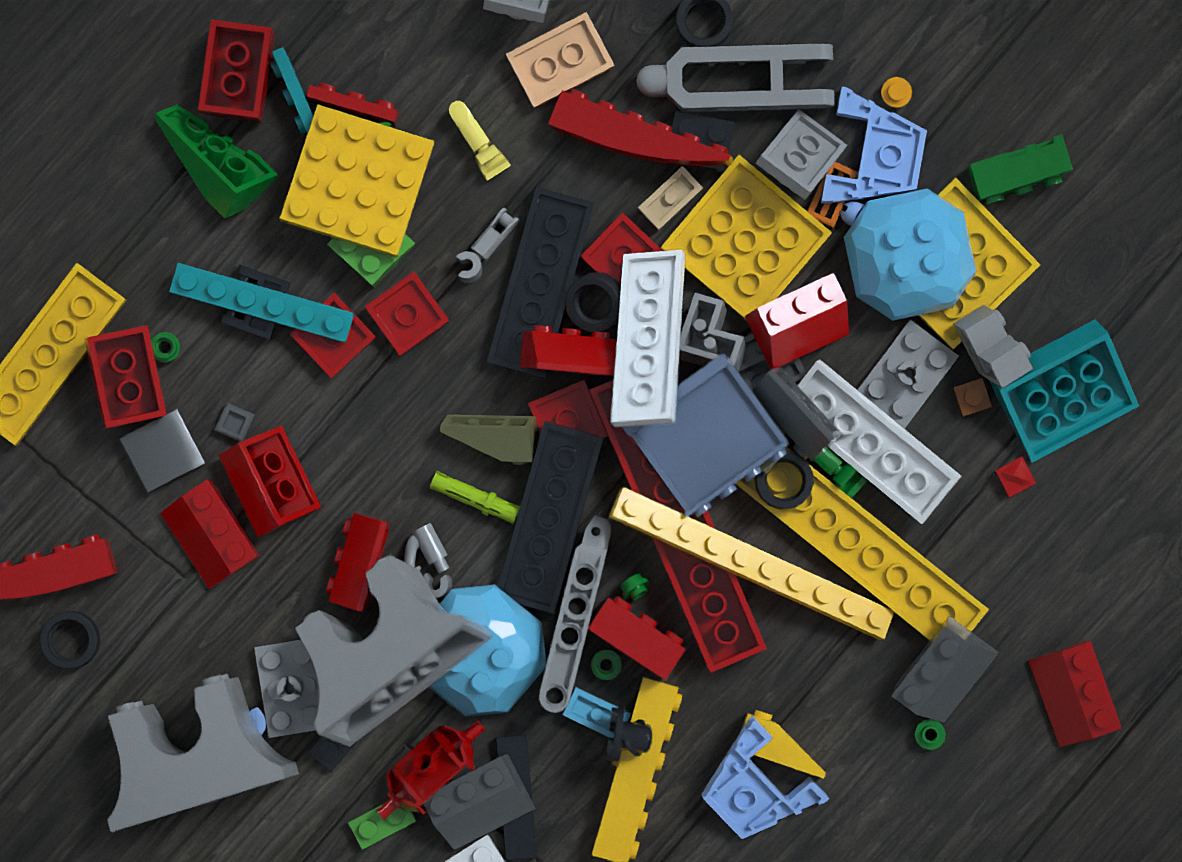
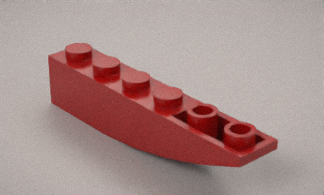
M571 89L570 93L561 91L548 123L555 131L607 151L636 159L691 166H731L733 163L732 156L728 154L729 149L722 145L712 143L709 147L699 143L700 138L687 132H684L682 136L671 132L672 127L658 121H655L654 125L644 122V117L638 113L629 110L626 114L615 111V105L604 100H599L598 104L587 100V94Z
M98 534L81 539L82 545L71 548L69 543L52 548L53 554L41 557L40 552L22 557L24 562L12 566L11 561L0 563V600L58 592L119 574L109 539H100Z

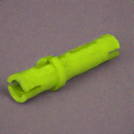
M439 471L435 473L429 488L481 510L482 514L486 516L491 514L513 525L519 514L520 506L496 497V493L490 492L489 494Z

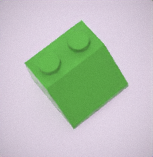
M405 234L398 257L336 238H332L327 245L369 284L376 288L416 243Z

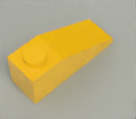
M756 709L754 715L746 714L741 731L749 718L754 716L773 738L754 755L824 779L826 772L776 722L771 721L773 715Z

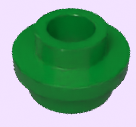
M161 332L151 340L154 358L157 361L168 363L178 357L181 347L175 335ZM164 342H169L171 345L168 353H162L160 350V346Z
M640 573L633 575L620 586L623 591L622 597L625 600L631 598L633 601L641 598L648 592L646 587L650 583L649 580L643 578Z
M601 650L592 658L591 668L594 675L599 679L611 680L621 671V659L612 650ZM604 659H609L612 662V668L608 671L603 670L600 666L601 661Z
M933 719L923 720L915 729L916 742L927 750L939 748L946 737L943 725ZM928 729H934L936 732V737L933 740L925 738V732Z

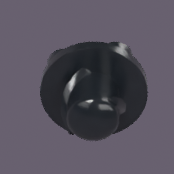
M618 704V708L612 707L609 731L615 732V738L608 737L606 762H612V766L617 767L619 766L620 751H629L634 756H641L642 753H647L650 750L653 740L652 728L649 724H645V720L624 721L625 705Z

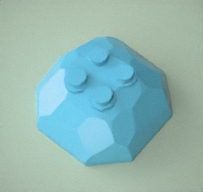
M928 188L867 201L844 236L856 297L892 321L953 308L976 273L964 212Z
M495 584L451 589L439 604L449 614H459L486 627L492 638L428 686V688L465 717L508 713L546 667L542 622Z

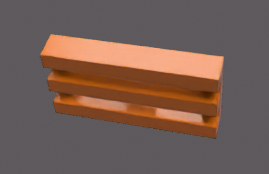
M835 162L826 174L831 175L833 169L839 171L837 176L843 177L844 174H847L851 179H856L859 172ZM825 174L807 212L820 223L834 228L845 201L838 202L831 219L825 217L831 203L824 204L820 214L814 212L823 193Z

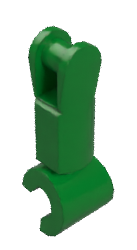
M829 448L817 459L813 460L829 476L834 474L831 481L850 498L868 481L847 462L842 466L843 461Z

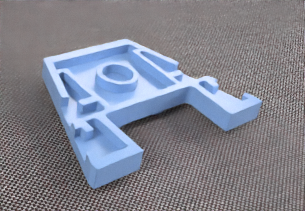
M842 87L836 116L867 122L857 179L826 174L821 203L828 204L916 191L927 130L893 112L890 113L875 105V102L871 100L868 101L858 96L851 89Z
M754 716L749 718L701 794L710 807L741 839L778 824L777 820L793 813L798 815L802 813V809L815 803L820 805L829 800L827 794L810 776L788 795H783L750 760L756 752L773 739L770 733Z

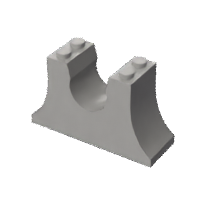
M391 555L378 560L374 567L366 573L370 591L377 598L380 606L378 625L368 638L362 641V636L350 624L320 610L306 616L304 622L295 628L312 659L318 678L319 708L314 726L319 735L349 747L492 638L486 627L459 614H449L436 600L420 570Z
M228 674L217 675L202 680L204 686L195 688V707L201 719L202 732L198 743L189 752L176 748L168 740L164 730V721L154 704L143 705V701L131 702L116 707L117 713L108 716L121 763L120 794L116 807L107 820L111 832L299 774L296 762L278 754L259 733L250 715L239 677L229 679Z

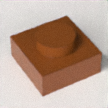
M983 378L952 388L962 417L992 407Z

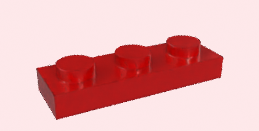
M319 82L317 87L309 85L306 96L309 101L378 121L388 122L392 125L397 124L399 112L393 109V103L377 99L376 104L364 100V95L348 91L347 95L335 92L336 87Z

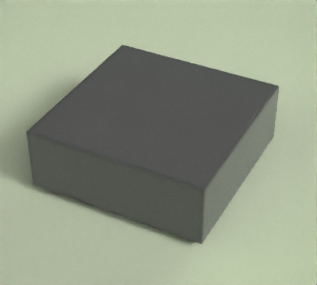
M226 403L215 431L242 442L248 434L255 414Z

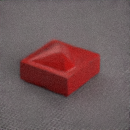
M1019 457L994 470L1008 498L1036 484L1023 457Z

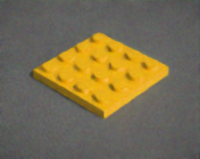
M317 104L280 216V221L398 257L433 150L434 141Z
M738 155L732 165L724 171L660 248L663 251L683 250L685 254V269L746 320L745 315L778 298L832 232L742 156Z
M957 178L947 185L938 196L964 212L976 273L953 308L918 315L951 350L962 341L953 323L982 305L995 310L1040 266L1033 256Z

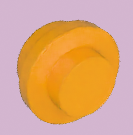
M893 77L884 83L881 96L888 106L900 108L905 106L911 99L912 89L905 79Z

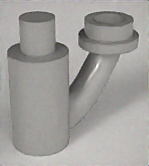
M429 523L412 532L405 547L404 562L415 567L416 553L418 548H420L428 564L433 563L438 573L449 569L444 558L448 554L432 524Z

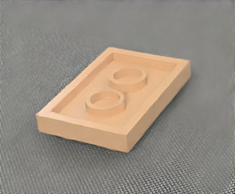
M587 12L506 53L534 109L558 97L562 90L568 92L615 67Z

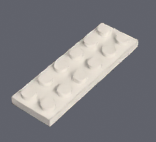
M683 250L623 254L611 422L614 427L675 423L685 254Z
M820 359L815 362L798 384L802 391L843 434L829 448L921 524L927 520L961 478L960 474Z

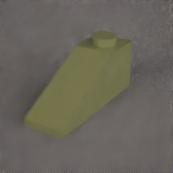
M447 414L440 425L441 433L500 461L512 462L515 465H524L532 462L538 446L536 416Z

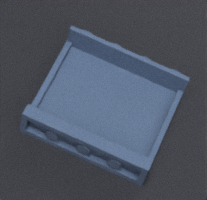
M725 353L677 386L675 423L622 426L628 436H632L686 511L684 514L687 517L692 513L699 517L712 507L709 503L710 500L717 495L724 499L737 489L734 485L735 482L742 477L749 481L762 471L759 467L760 464L767 459L774 463L787 453L784 447L789 444Z

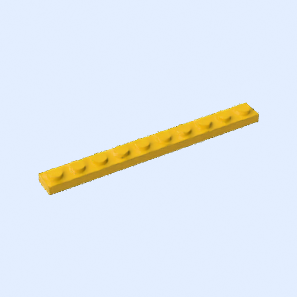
M624 487L619 490L609 516L610 518L878 640L885 639L894 614L893 610Z

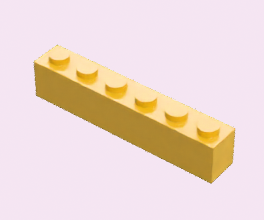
M643 676L630 722L641 719L645 720V724L651 726L653 732L652 745L647 753H642L641 756H634L629 751H621L619 766L614 774L592 850L593 856L613 862H628L629 858L635 860L640 842L635 841L637 830H644L648 817V812L643 811L646 799L652 801L657 783L652 782L655 770L661 771L665 758V753L660 752L663 741H670L674 724L669 723L672 711L678 712L683 696L677 693L678 686Z

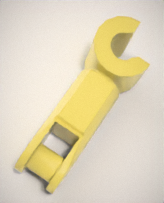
M461 101L453 102L449 107L451 118L475 154L479 153L475 155V160L486 181L510 167L511 164L494 144L489 146L491 144L478 122L474 120L467 106Z

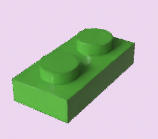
M381 804L349 821L348 824L363 850L416 822L417 819L414 813L400 807L384 820L376 811L383 805Z

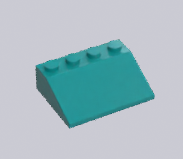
M1096 320L1030 353L1031 357L1028 360L1033 369L1004 388L990 381L1002 409L1032 463L1139 407L1109 333Z

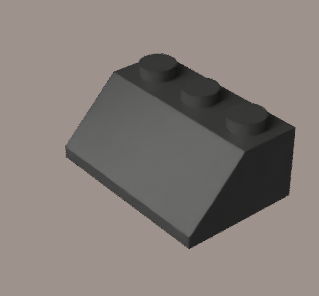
M781 367L771 369L752 390L764 409L775 420L774 422L784 436L788 434L796 443L793 448L805 460L808 457L811 461L817 459L843 435Z
M948 616L896 683L891 696L915 714L944 723L999 652Z
M508 754L500 756L442 786L423 803L434 826L454 850L536 809Z

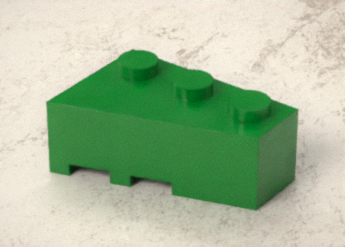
M1063 135L1054 136L1053 140L1040 144L1033 143L1025 146L1026 148L1010 153L1006 152L970 164L967 170L976 199L979 202L985 200L986 205L1003 201V195L1015 192V196H1020L1032 192V186L1044 183L1046 188L1062 183L1061 177H1064L1073 170Z

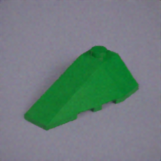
M174 105L155 113L154 119L203 197L224 218L245 210L277 178L278 174L258 154L250 149L244 152L233 145L234 139L226 134L220 137L210 131L208 123L181 106Z

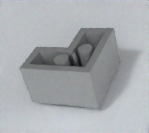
M694 293L680 335L679 360L706 366L725 353L739 373L747 347L744 337L721 331L727 313L723 300Z
M982 305L953 323L978 373L1001 388H1004L1033 369L1028 360L1031 357L1028 348L1023 342H1017L1011 335H1007L1003 327L1006 325L1005 319L997 309L992 310Z

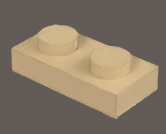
M682 166L645 200L638 209L660 230L701 192L703 187Z

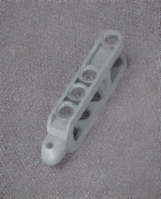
M789 44L681 47L666 65H649L642 68L637 75V88L648 97H667L681 112L830 108L835 106L834 90H783V64H805L806 61L830 60L832 62L833 45ZM746 62H769L771 91L688 93L682 87V68L686 64L708 63V66H714L716 63H738V66H742Z
M594 516L585 529L582 544L575 549L539 695L541 705L550 712L562 711L570 701L611 536V525L604 517ZM594 527H598L600 529V534L598 536H594L591 533V530ZM582 567H587L593 571L594 579L588 585H582L576 579V573ZM575 597L582 598L586 603V610L579 615L569 610V602ZM572 627L576 629L579 634L578 641L573 644L565 643L561 637V633L565 628ZM551 688H559L563 692L564 698L559 703H552L547 699V691Z

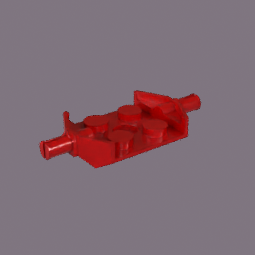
M476 720L465 732L461 729L457 731L446 725L438 726L388 771L386 781L389 789L387 795L390 799L376 810L378 814L386 820L391 813L400 807L425 814L426 812L420 806L465 766L471 771L474 770L473 747L471 744L475 738L486 730L484 726ZM431 760L429 766L422 770L421 767L424 762Z

